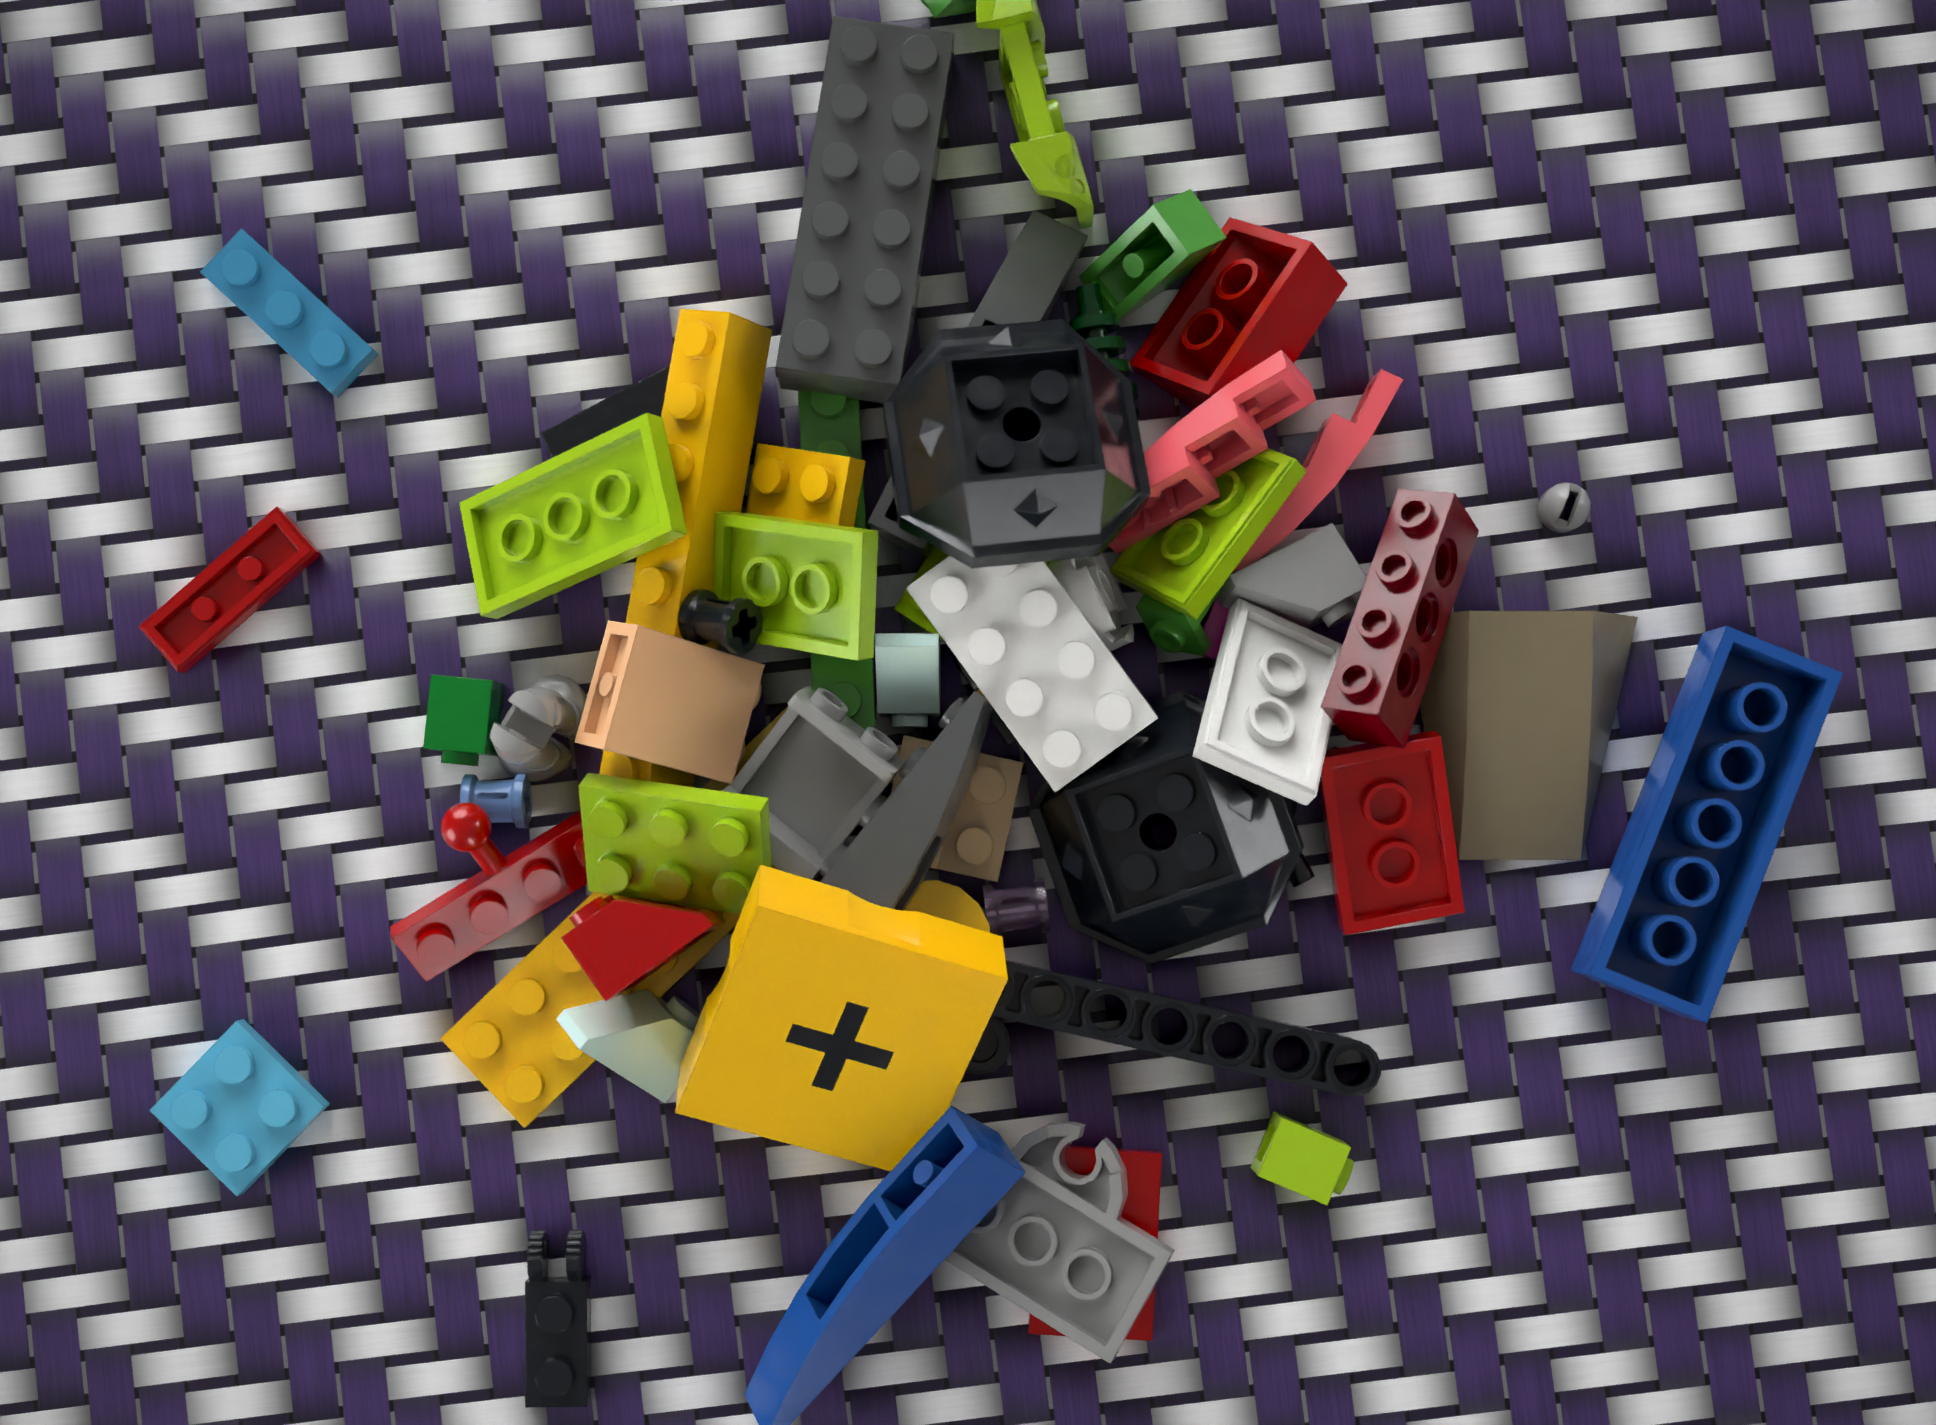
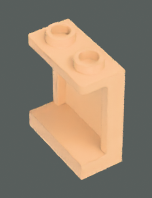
M608 620L575 743L732 785L736 770L744 759V740L752 710L757 706L761 697L762 685L760 681L765 665L640 625Z

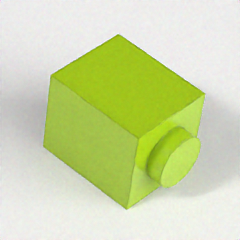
M1273 1111L1250 1168L1261 1178L1328 1205L1333 1192L1340 1195L1344 1191L1351 1176L1354 1161L1347 1158L1351 1147L1341 1139Z

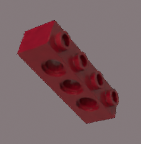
M1398 489L1321 704V708L1348 740L1405 748L1479 533L1478 528L1455 493Z

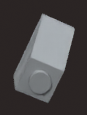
M1331 523L1231 574L1216 598L1221 606L1227 609L1238 598H1241L1307 629L1322 622L1330 629L1353 616L1367 577L1336 527Z

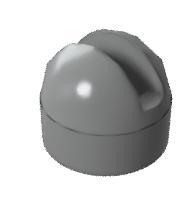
M1569 482L1558 483L1546 490L1538 503V514L1541 522L1548 529L1558 533L1570 532L1580 527L1587 520L1591 509V501L1586 491L1577 484ZM1569 493H1571L1576 499L1568 521L1560 519L1559 516L1565 506Z

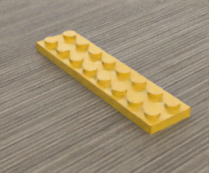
M789 706L745 747L744 759L736 770L734 779ZM710 780L702 789L722 791L730 784ZM593 892L440 1038L524 1128L529 1126L596 1061L578 1049L556 1020L564 1009L604 1000L561 937L575 928L569 919L574 913L600 896L604 899L611 894ZM612 895L614 899L630 898V897ZM719 911L725 919V923L625 994L648 989L662 998L735 928L740 914Z

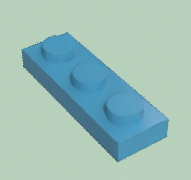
M242 228L200 271L202 275L337 398L379 355Z

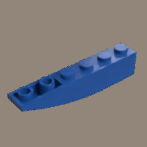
M951 1105L868 1195L814 1266L793 1298L765 1348L744 1394L759 1425H791L1026 1173L997 1131Z

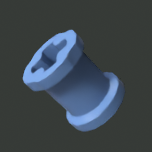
M465 774L461 783L460 803L470 802L481 806L488 813L491 823L514 822L516 828H528L532 815L531 782L528 779V774H517L514 780H478L475 774Z

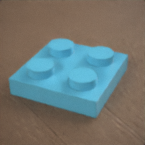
M242 1019L237 1020L149 1111L236 1196L245 1193L330 1103L251 1025Z

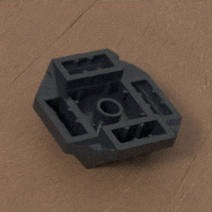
M1063 319L938 330L884 402L883 420L899 528L919 539L923 537L945 554L972 569L1099 556L1118 536L1131 518H1134L1148 502L1151 491L1131 382ZM1022 431L1030 435L1032 439L1017 441L1010 438L1006 433Z
M1187 690L1149 703L1157 714L1158 719L1057 792L1052 789L1045 779L1028 811L1069 928L1151 964L1268 925L1272 920L1280 898L1304 848L1287 797L1192 756L1206 700ZM1155 813L1165 814L1175 823L1177 835L1171 846H1162L1156 843L1150 835L1149 822Z

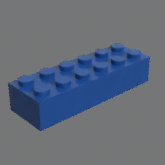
M1729 626L1703 632L1571 967V972L1681 1017L1708 1023L1842 678V672Z

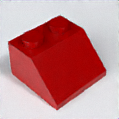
M609 895L604 899L602 896L594 899L574 913L569 919L575 928L562 936L561 939L606 1002L631 990L726 921L719 911L631 897L614 899L612 895Z

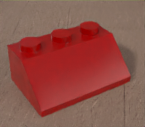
M1229 217L1221 229L1227 238L1196 265L1131 360V366L1147 379L1192 409H1195L1225 385L1280 350L1295 363L1347 286V282L1313 242Z

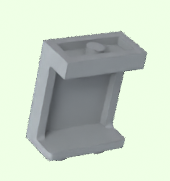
M808 685L793 695L787 703L788 709L732 781V785L730 784L722 791L769 798L772 865L781 871L814 880L819 876V870L827 857L846 841L859 824L863 813L875 799L881 796L898 774L905 761L895 754L898 751V747L888 736L873 727H867L864 730L846 715L849 710L848 707L835 694L821 687L815 691Z

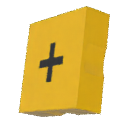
M760 865L730 939V952L725 971L719 983L705 1001L680 1064L675 1113L891 1172L948 1110L1008 980L1003 936L918 911H904L882 907L868 902L848 890Z

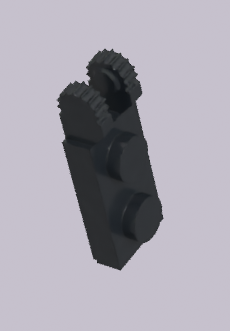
M534 1230L529 1233L527 1273L529 1278L525 1281V1408L587 1407L591 1402V1276H586L584 1230H569L568 1237L565 1241L567 1277H548L549 1240L545 1230Z

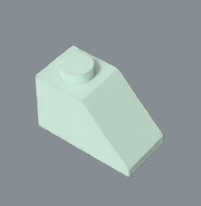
M875 633L878 715L880 717H891L892 728H927L928 717H940L941 644L939 634Z
M648 989L620 995L606 1002L605 1000H600L564 1009L556 1020L579 1050L666 1103L677 1090L679 1067L700 1015L677 996H673L667 1003Z

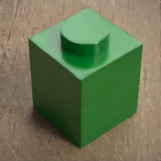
M431 674L423 748L442 751L441 763L478 766L479 755L498 756L490 739V733L494 722L501 724L505 684L488 679Z

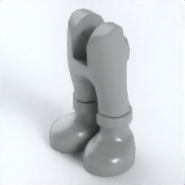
M558 674L548 675L538 680L531 688L515 692L508 699L513 705L502 723L494 722L490 739L498 754L501 766L510 776L515 778L517 774H528L529 781L537 782L548 780L567 770L573 761L572 753L563 743L552 737L555 732L572 740L576 738L587 695L580 685L570 677Z

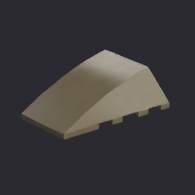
M1599 611L1451 612L1419 709L1424 724L1423 732L1435 730L1442 738L1458 860H1581L1638 617Z

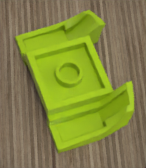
M976 0V27L1000 29L998 70L1018 138V142L1010 144L1015 159L1038 195L1056 198L1069 203L1076 210L1080 228L1092 227L1094 205L1075 138L1064 129L1062 114L1056 98L1047 101L1045 98L1046 87L1044 78L1048 77V67L1045 58V31L1037 1Z

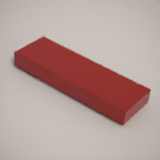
M276 506L138 627L177 672L186 673L322 553L287 513Z

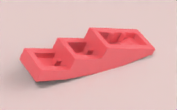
M1282 350L1225 385L1173 425L1144 452L1151 493L1147 504L1134 518H1131L1118 536L1108 545L1113 551L1119 554L1130 545L1144 540L1196 511L1202 505L1221 497L1216 478L1268 449L1263 430L1316 401L1311 382Z
M1383 369L1379 370L1369 380L1350 421L1332 413L1322 423L1302 464L1307 471L1231 574L1257 562L1291 534L1336 486L1372 437L1404 379Z

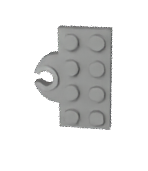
M1078 1122L1049 1123L1023 1136L1011 1150L1026 1173L944 1260L1106 1362L1111 1363L1175 1249L1121 1217L1128 1196L1127 1171L1115 1145L1107 1137L1103 1139L1095 1148L1096 1164L1091 1174L1079 1175L1067 1166L1065 1150L1071 1141L1083 1136L1086 1124Z

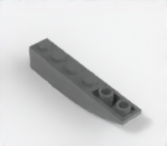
M1033 210L979 304L968 327L1048 320L1088 239V235ZM890 476L868 520V524L872 530L878 531L879 537L926 559L934 545L923 537L919 539L899 528L892 476Z
M975 690L967 701L960 697L946 710L938 724L942 732L930 747L925 749L921 746L908 757L899 771V776L903 779L888 798L881 795L870 804L859 821V825L863 829L847 848L844 844L838 846L824 861L819 870V874L823 876V879L820 881L821 883L848 890L852 894L882 907L895 910L906 909L940 850L974 773L994 709L985 697Z

